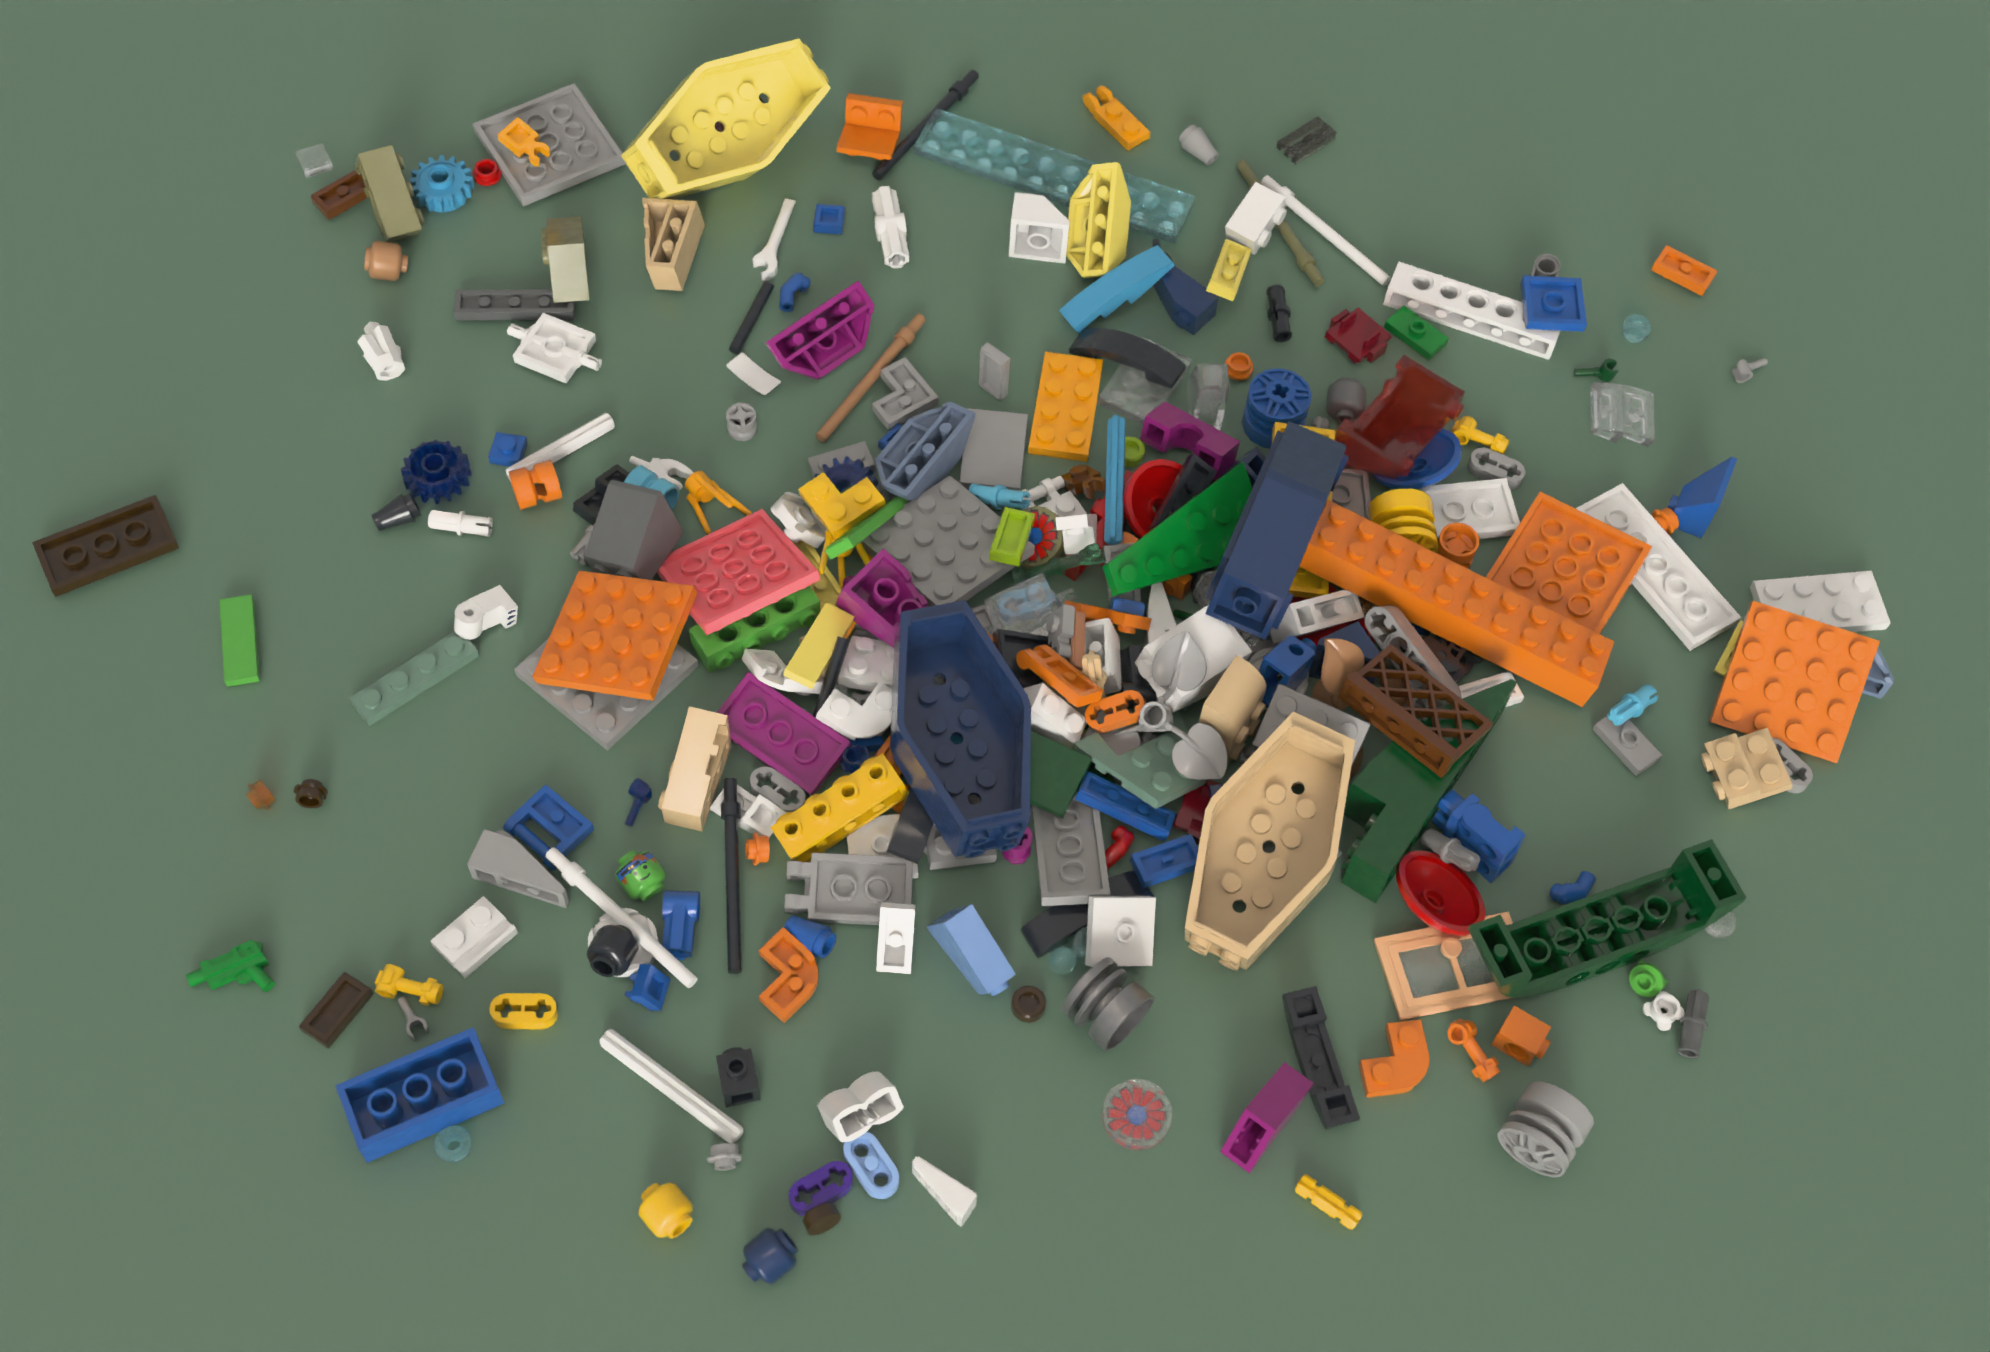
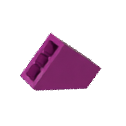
M1284 1062L1245 1108L1220 1152L1250 1173L1299 1108L1313 1082Z

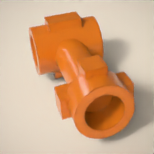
M1460 1018L1449 1024L1450 1027L1447 1031L1448 1039L1455 1045H1463L1476 1065L1472 1070L1476 1078H1480L1484 1083L1501 1072L1497 1067L1499 1063L1496 1058L1488 1059L1475 1040L1477 1027L1473 1021H1463Z

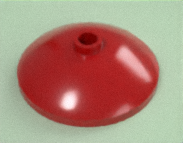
M1166 459L1151 460L1135 469L1128 478L1123 495L1124 511L1129 525L1139 538H1142L1143 535L1150 531L1149 527L1157 514L1154 512L1153 506L1156 512H1158L1182 465Z
M1412 851L1406 854L1397 865L1396 881L1401 897L1409 909L1428 926L1446 934L1463 936L1470 934L1468 931L1469 925L1485 919V905L1479 890L1472 880L1455 864L1443 862L1439 855L1432 852Z

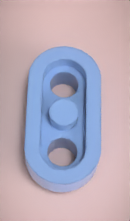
M866 1132L857 1139L844 1142L845 1161L865 1191L876 1199L891 1197L899 1186V1172L877 1138L872 1133ZM859 1148H865L868 1154L864 1157H858L855 1151ZM878 1177H885L888 1183L885 1186H878L874 1181Z

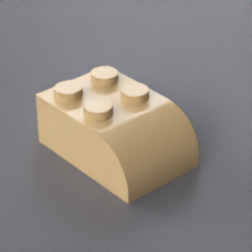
M1238 655L1235 656L1204 702L1199 723L1213 727L1222 736L1227 749L1228 763L1231 759L1238 760L1246 745L1244 741L1248 735L1253 737L1261 723L1259 718L1266 708V704L1262 703L1266 692V682L1263 676L1252 664Z

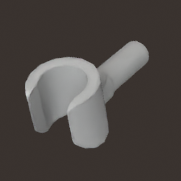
M1766 358L1747 363L1746 360L1742 359L1737 363V368L1731 372L1737 383H1743L1753 376L1752 370L1767 365L1768 361Z
M400 997L398 1003L406 1016L407 1034L411 1040L415 1041L416 1039L412 1033L413 1027L422 1025L427 1034L429 1033V1027L423 1018L416 1016L406 997Z

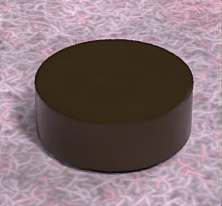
M1023 986L1015 991L1012 996L1011 1010L1018 1020L1030 1023L1039 1020L1043 1016L1046 998L1040 989L1034 986Z
M823 1203L805 1214L803 1224L809 1235H818L837 1225L841 1215L835 1204Z

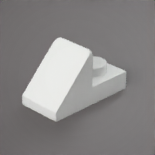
M1097 514L1056 518L1057 530H1062L1065 554L1095 551Z
M881 902L876 971L911 974L916 905Z

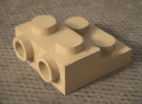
M1768 728L1737 737L1736 733L1704 743V753L1700 754L1706 772H1713L1716 779L1715 782H1712L1715 794L1719 801L1725 800L1728 810L1792 789V781Z

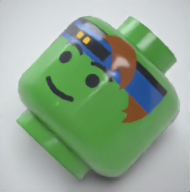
M632 850L618 860L621 866L616 871L615 878L629 898L633 900L641 899L645 902L665 887L663 882L666 878V872L651 852L643 851L637 853L635 850Z

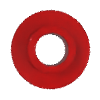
M491 159L478 161L473 169L475 182L482 186L494 185L502 177L501 170L496 162Z

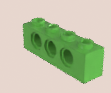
M808 586L709 635H706L697 624L689 628L691 646L709 673L717 669H725L733 661L743 657L745 648L760 650L761 647L773 641H780L786 638L789 633L801 627L812 625L820 613V600L811 587ZM789 610L787 613H781L780 611ZM753 624H762L759 627L752 626ZM725 638H734L731 641H724Z

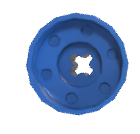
M1281 368L1268 369L1256 375L1250 383L1242 419L1244 433L1252 442L1263 448L1270 449L1272 445V428L1275 422L1288 424V421L1297 425H1305L1312 397L1307 382L1293 371Z

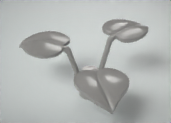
M1184 631L1170 638L1154 657L1152 663L1153 680L1158 685L1170 686L1169 690L1163 696H1160L1157 702H1149L1142 707L1137 725L1133 723L1107 733L1098 734L1119 756L1141 745V738L1137 731L1141 730L1144 725L1158 730L1166 728L1183 739L1177 742L1172 750L1173 764L1179 773L1195 780L1222 779L1227 769L1228 754L1225 742L1219 732L1209 725L1198 723L1193 725L1188 734L1171 724L1172 712L1165 704L1174 694L1176 687L1182 691H1191L1197 688L1206 676L1207 663L1204 654L1189 632ZM1101 710L1098 713V717L1093 720H1097L1099 724L1104 723V717L1109 714H1105ZM1089 726L1088 730L1081 739L1086 738L1096 732Z

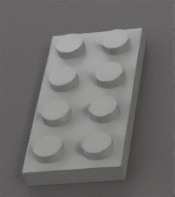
M1076 794L1064 818L1031 804L1042 906L1088 904L1089 896H1110L1099 810L1075 800Z

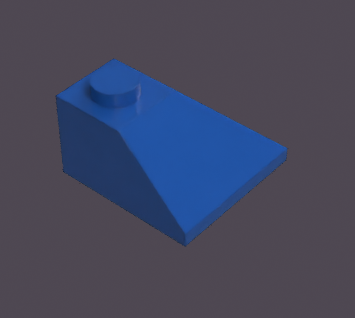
M1730 457L1684 485L1679 496L1672 495L1667 508H1670L1676 514L1679 520L1678 530L1702 538L1721 504L1737 461L1736 458Z

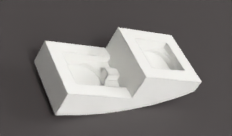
M737 785V802L741 804V818L738 820V827L749 833L757 832L758 836H768L770 838L773 834L770 827L776 823L780 816L787 812L759 794L756 798ZM724 789L710 807V810L721 816V804L724 803Z

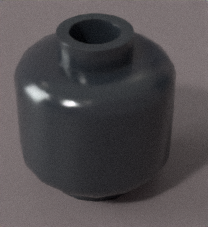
M605 925L597 931L588 947L586 955L591 968L597 974L603 977L619 976L628 970L637 954L639 946L631 930L623 925Z

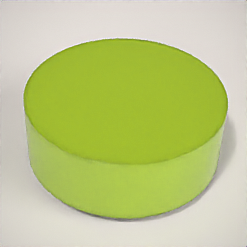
M1125 437V467L1138 466L1144 459L1145 446L1138 438Z

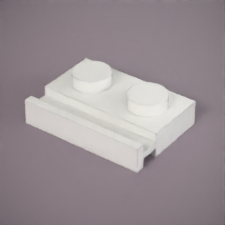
M483 896L430 942L466 978L516 936L518 932L516 927L511 925L506 917Z

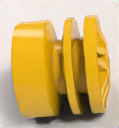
M1396 489L1378 495L1370 502L1367 510L1370 521L1437 553L1439 548L1436 537L1437 530L1434 525L1433 503L1429 495L1416 489Z

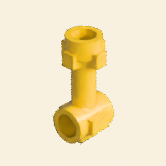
M1463 416L1454 424L1451 432L1459 439L1460 445H1465L1469 440H1473L1504 455L1510 441L1504 435L1497 433L1494 437L1476 429L1477 422L1470 416Z
M386 964L384 970L379 971L375 980V992L378 995L394 999L397 991L419 996L420 1004L429 1006L430 1003L437 1005L444 991V985L439 984L437 979L429 977L427 982L422 983L403 978L405 971L391 964Z

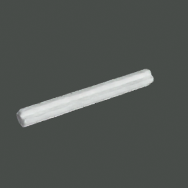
M609 1029L601 1037L599 1042L602 1048L725 1141L735 1144L741 1138L744 1132L741 1125L616 1031Z

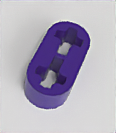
M833 1161L796 1181L789 1190L788 1198L791 1209L796 1214L805 1216L812 1208L823 1203H833L850 1192L853 1185L851 1168L841 1161ZM835 1172L838 1176L845 1175L842 1186L838 1187L836 1183H831L825 1188L823 1187L831 1181V1173ZM817 1189L819 1190L811 1196V1204L806 1205L804 1201L796 1202L799 1199L798 1192L804 1190L806 1194H810Z

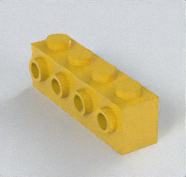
M882 753L878 757H871L864 761L860 768L849 776L844 775L838 778L832 784V787L823 793L814 794L809 797L804 805L794 812H787L780 816L770 828L792 861L809 862L811 861L812 853L825 852L904 800L907 789Z

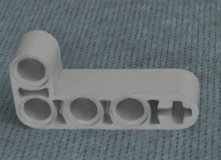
M1393 605L1373 607L1366 613L1365 626L1382 650L1392 645L1418 666L1421 663L1425 665L1428 674L1462 698L1459 686L1399 608ZM1401 638H1404L1407 642L1408 648L1405 653L1399 647ZM1391 660L1397 670H1400V666ZM1409 680L1412 689L1426 690L1425 685L1419 680ZM1412 698L1414 708H1429L1428 699ZM1435 700L1437 709L1449 704L1447 702L1442 704L1439 700Z

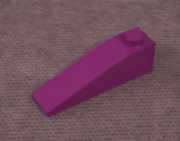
M883 548L842 588L835 605L855 616L853 621L894 648V640L901 612L925 608L928 602L923 594H919L912 583V576L909 571Z

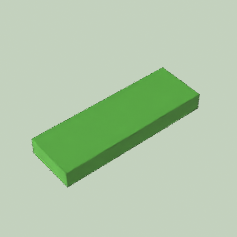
M252 594L219 599L224 682L227 687L260 682L255 600Z

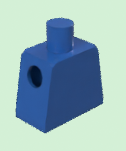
M1289 635L1263 658L1258 671L1266 682V692L1262 703L1266 704L1267 708L1271 703L1278 684L1296 690L1306 679L1317 649L1315 643L1310 639L1303 638L1300 641L1296 637ZM1278 674H1282L1283 678L1278 682L1276 677Z

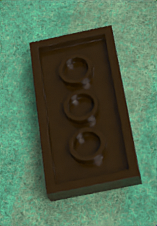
M156 495L32 542L55 597L179 549Z

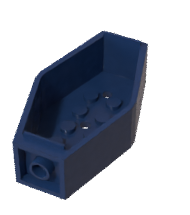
M1288 421L1284 433L1277 431L1205 596L1206 599L1210 600L1206 615L1266 640L1271 628L1278 629L1294 594L1288 591L1330 491L1333 492L1349 456L1344 454L1347 445Z
M966 600L903 611L900 614L894 640L890 749L895 763L955 857L965 855L966 858H974L991 849L998 848L999 851H1007L1015 848L1020 844L1030 820L1031 705L1027 693ZM935 676H942L946 682L938 685L934 682L933 678ZM952 735H959L963 741L960 744H954L950 737ZM976 795L979 797L980 803L977 805L970 804L968 797Z

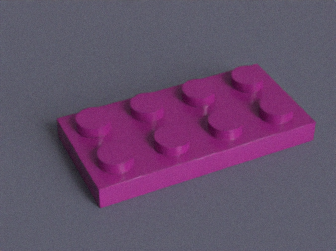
M750 672L744 676L717 711V713L728 715L731 741L768 767L775 769L800 786L810 796L819 791L853 746L849 740L769 685L758 680Z

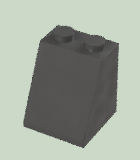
M611 480L606 489L584 557L591 567V572L652 580L684 534V531L661 491Z

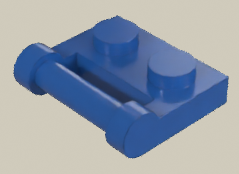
M546 784L510 816L503 826L507 833L512 836L516 835L543 858V864L551 871L557 869L545 857L551 847L525 826L529 819H532L558 842L555 848L565 857L594 831V826L588 819Z

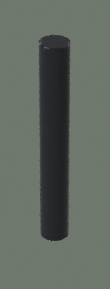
M765 281L761 286L729 347L733 354H740L774 289L772 283Z
M837 637L814 709L813 716L815 718L820 708L835 689L850 642L848 639Z

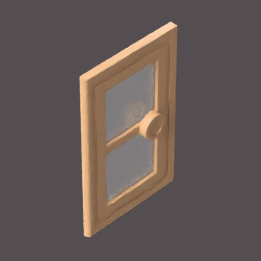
M1509 912L1485 916L1484 919L1501 915L1506 926L1513 923ZM1429 927L1374 938L1378 957L1400 1021L1514 998L1501 994L1470 934L1463 936L1450 935Z

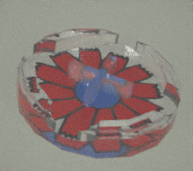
M1134 1078L1126 1080V1082L1119 1085L1117 1084L1109 1091L1103 1103L1101 1118L1105 1131L1114 1142L1127 1149L1143 1150L1154 1147L1165 1138L1171 1127L1173 1110L1161 1087L1149 1080Z

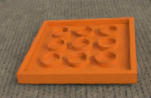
M1539 492L1486 578L1601 634L1651 552L1652 546L1545 493Z
M578 571L532 675L533 679L537 684L654 701L697 596L694 585Z
M1751 601L1709 722L1745 734L1768 728L1772 738L1779 739L1789 748L1837 763L1880 641L1766 604Z

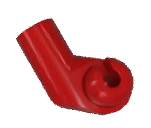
M1118 826L1111 833V837L1115 842L1105 850L1107 870L1126 855L1134 842L1133 833L1131 831L1128 832L1125 826Z

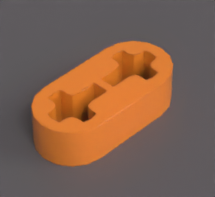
M1124 691L1091 703L1086 708L1085 720L1095 732L1107 733L1139 722L1141 709L1147 702L1137 691ZM1134 700L1136 704H1139L1135 706L1134 713H1130L1125 709L1129 706L1128 701ZM1103 710L1105 714H1109L1104 717V723L1099 724L1097 720H1093L1098 717L1097 712Z

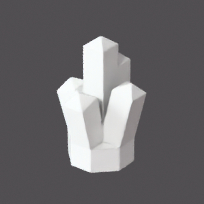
M369 322L364 327L366 334H362L357 341L364 352L363 357L374 370L377 380L387 381L400 376L405 371L401 359L400 346L395 344L388 326L379 325L377 322Z

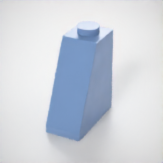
M972 904L953 908L926 926L979 995L990 993L992 996H995L1010 986L1007 980L1016 974Z

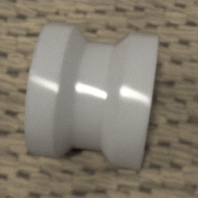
M736 403L728 408L726 421L729 436L737 441L752 439L757 433L755 409L747 403Z

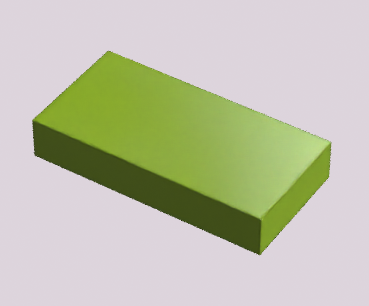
M1008 507L1004 508L989 551V560L1020 566L1035 521L1034 513Z

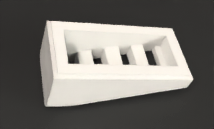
M916 1156L912 1161V1173L956 1224L962 1227L976 1206V1193L923 1158Z

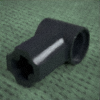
M1132 645L1120 650L1122 689L1120 693L1134 690L1139 692L1147 703L1156 702V692L1149 682L1141 676L1135 664L1143 648L1140 645ZM1134 700L1128 701L1129 706L1127 709H1135V706L1139 704H1136Z

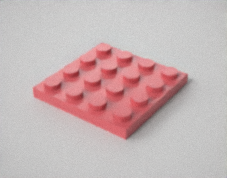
M763 509L670 552L657 571L663 582L694 585L697 596L689 614L706 635L719 631L723 627L743 617H747L772 603H776L780 599L820 580L815 566Z

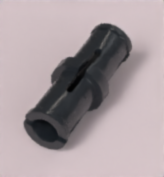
M1272 285L1266 291L1269 302L1267 316L1272 323L1273 339L1276 342H1286L1292 337L1289 324L1291 311L1286 304L1285 288L1282 285Z

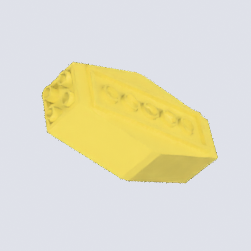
M799 38L706 62L687 76L621 154L647 196L655 199H676L747 179L770 164L831 89L826 74L813 61V55L809 47L803 44ZM761 93L767 95V103H762L760 101L759 95ZM716 122L723 124V132H718L715 129ZM671 151H676L679 154L678 161H673L670 158Z

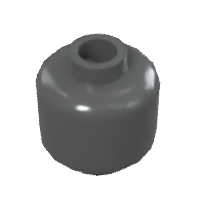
M1343 377L1329 386L1326 410L1332 418L1341 424H1349L1363 416L1366 404V390L1358 380Z

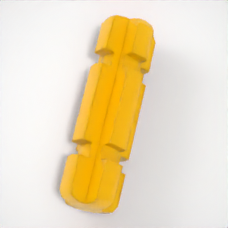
M1304 1174L1297 1183L1295 1192L1305 1199L1309 1197L1312 1199L1310 1203L1332 1218H1340V1223L1348 1229H1354L1362 1217V1212L1353 1205L1348 1207L1345 1205L1346 1201L1323 1185L1319 1187L1316 1185L1317 1181Z

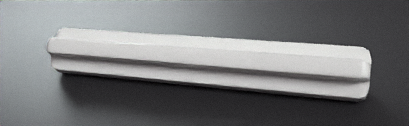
M608 413L598 416L508 467L505 470L508 479L510 480L508 471L522 467L532 470L536 463L550 459L552 463L558 461L614 429V420Z

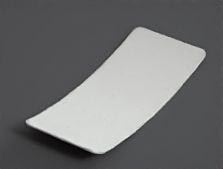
M740 353L726 365L742 381L763 395L768 394L781 383L780 380L764 371L744 353Z

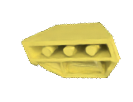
M1118 162L1092 165L1088 171L1089 174L1082 180L1070 198L1068 216L1070 223L1066 256L1083 278L1102 277L1118 267L1126 257L1131 199L1121 165Z

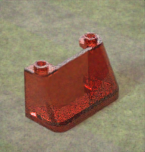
M1403 355L1395 365V368L1398 369L1395 378L1393 377L1391 380L1387 379L1385 381L1382 392L1356 421L1345 419L1337 428L1335 441L1347 445L1344 454L1349 456L1345 467L1393 479H1398L1400 476L1406 477L1414 466V460L1450 419L1455 421L1464 408L1461 401L1465 391L1406 355Z

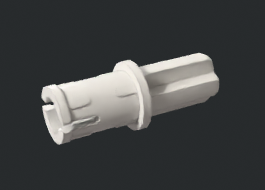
M432 510L428 516V526L432 529L454 531L460 536L463 533L490 537L492 530H489V527H493V518L466 515L465 511L451 513Z

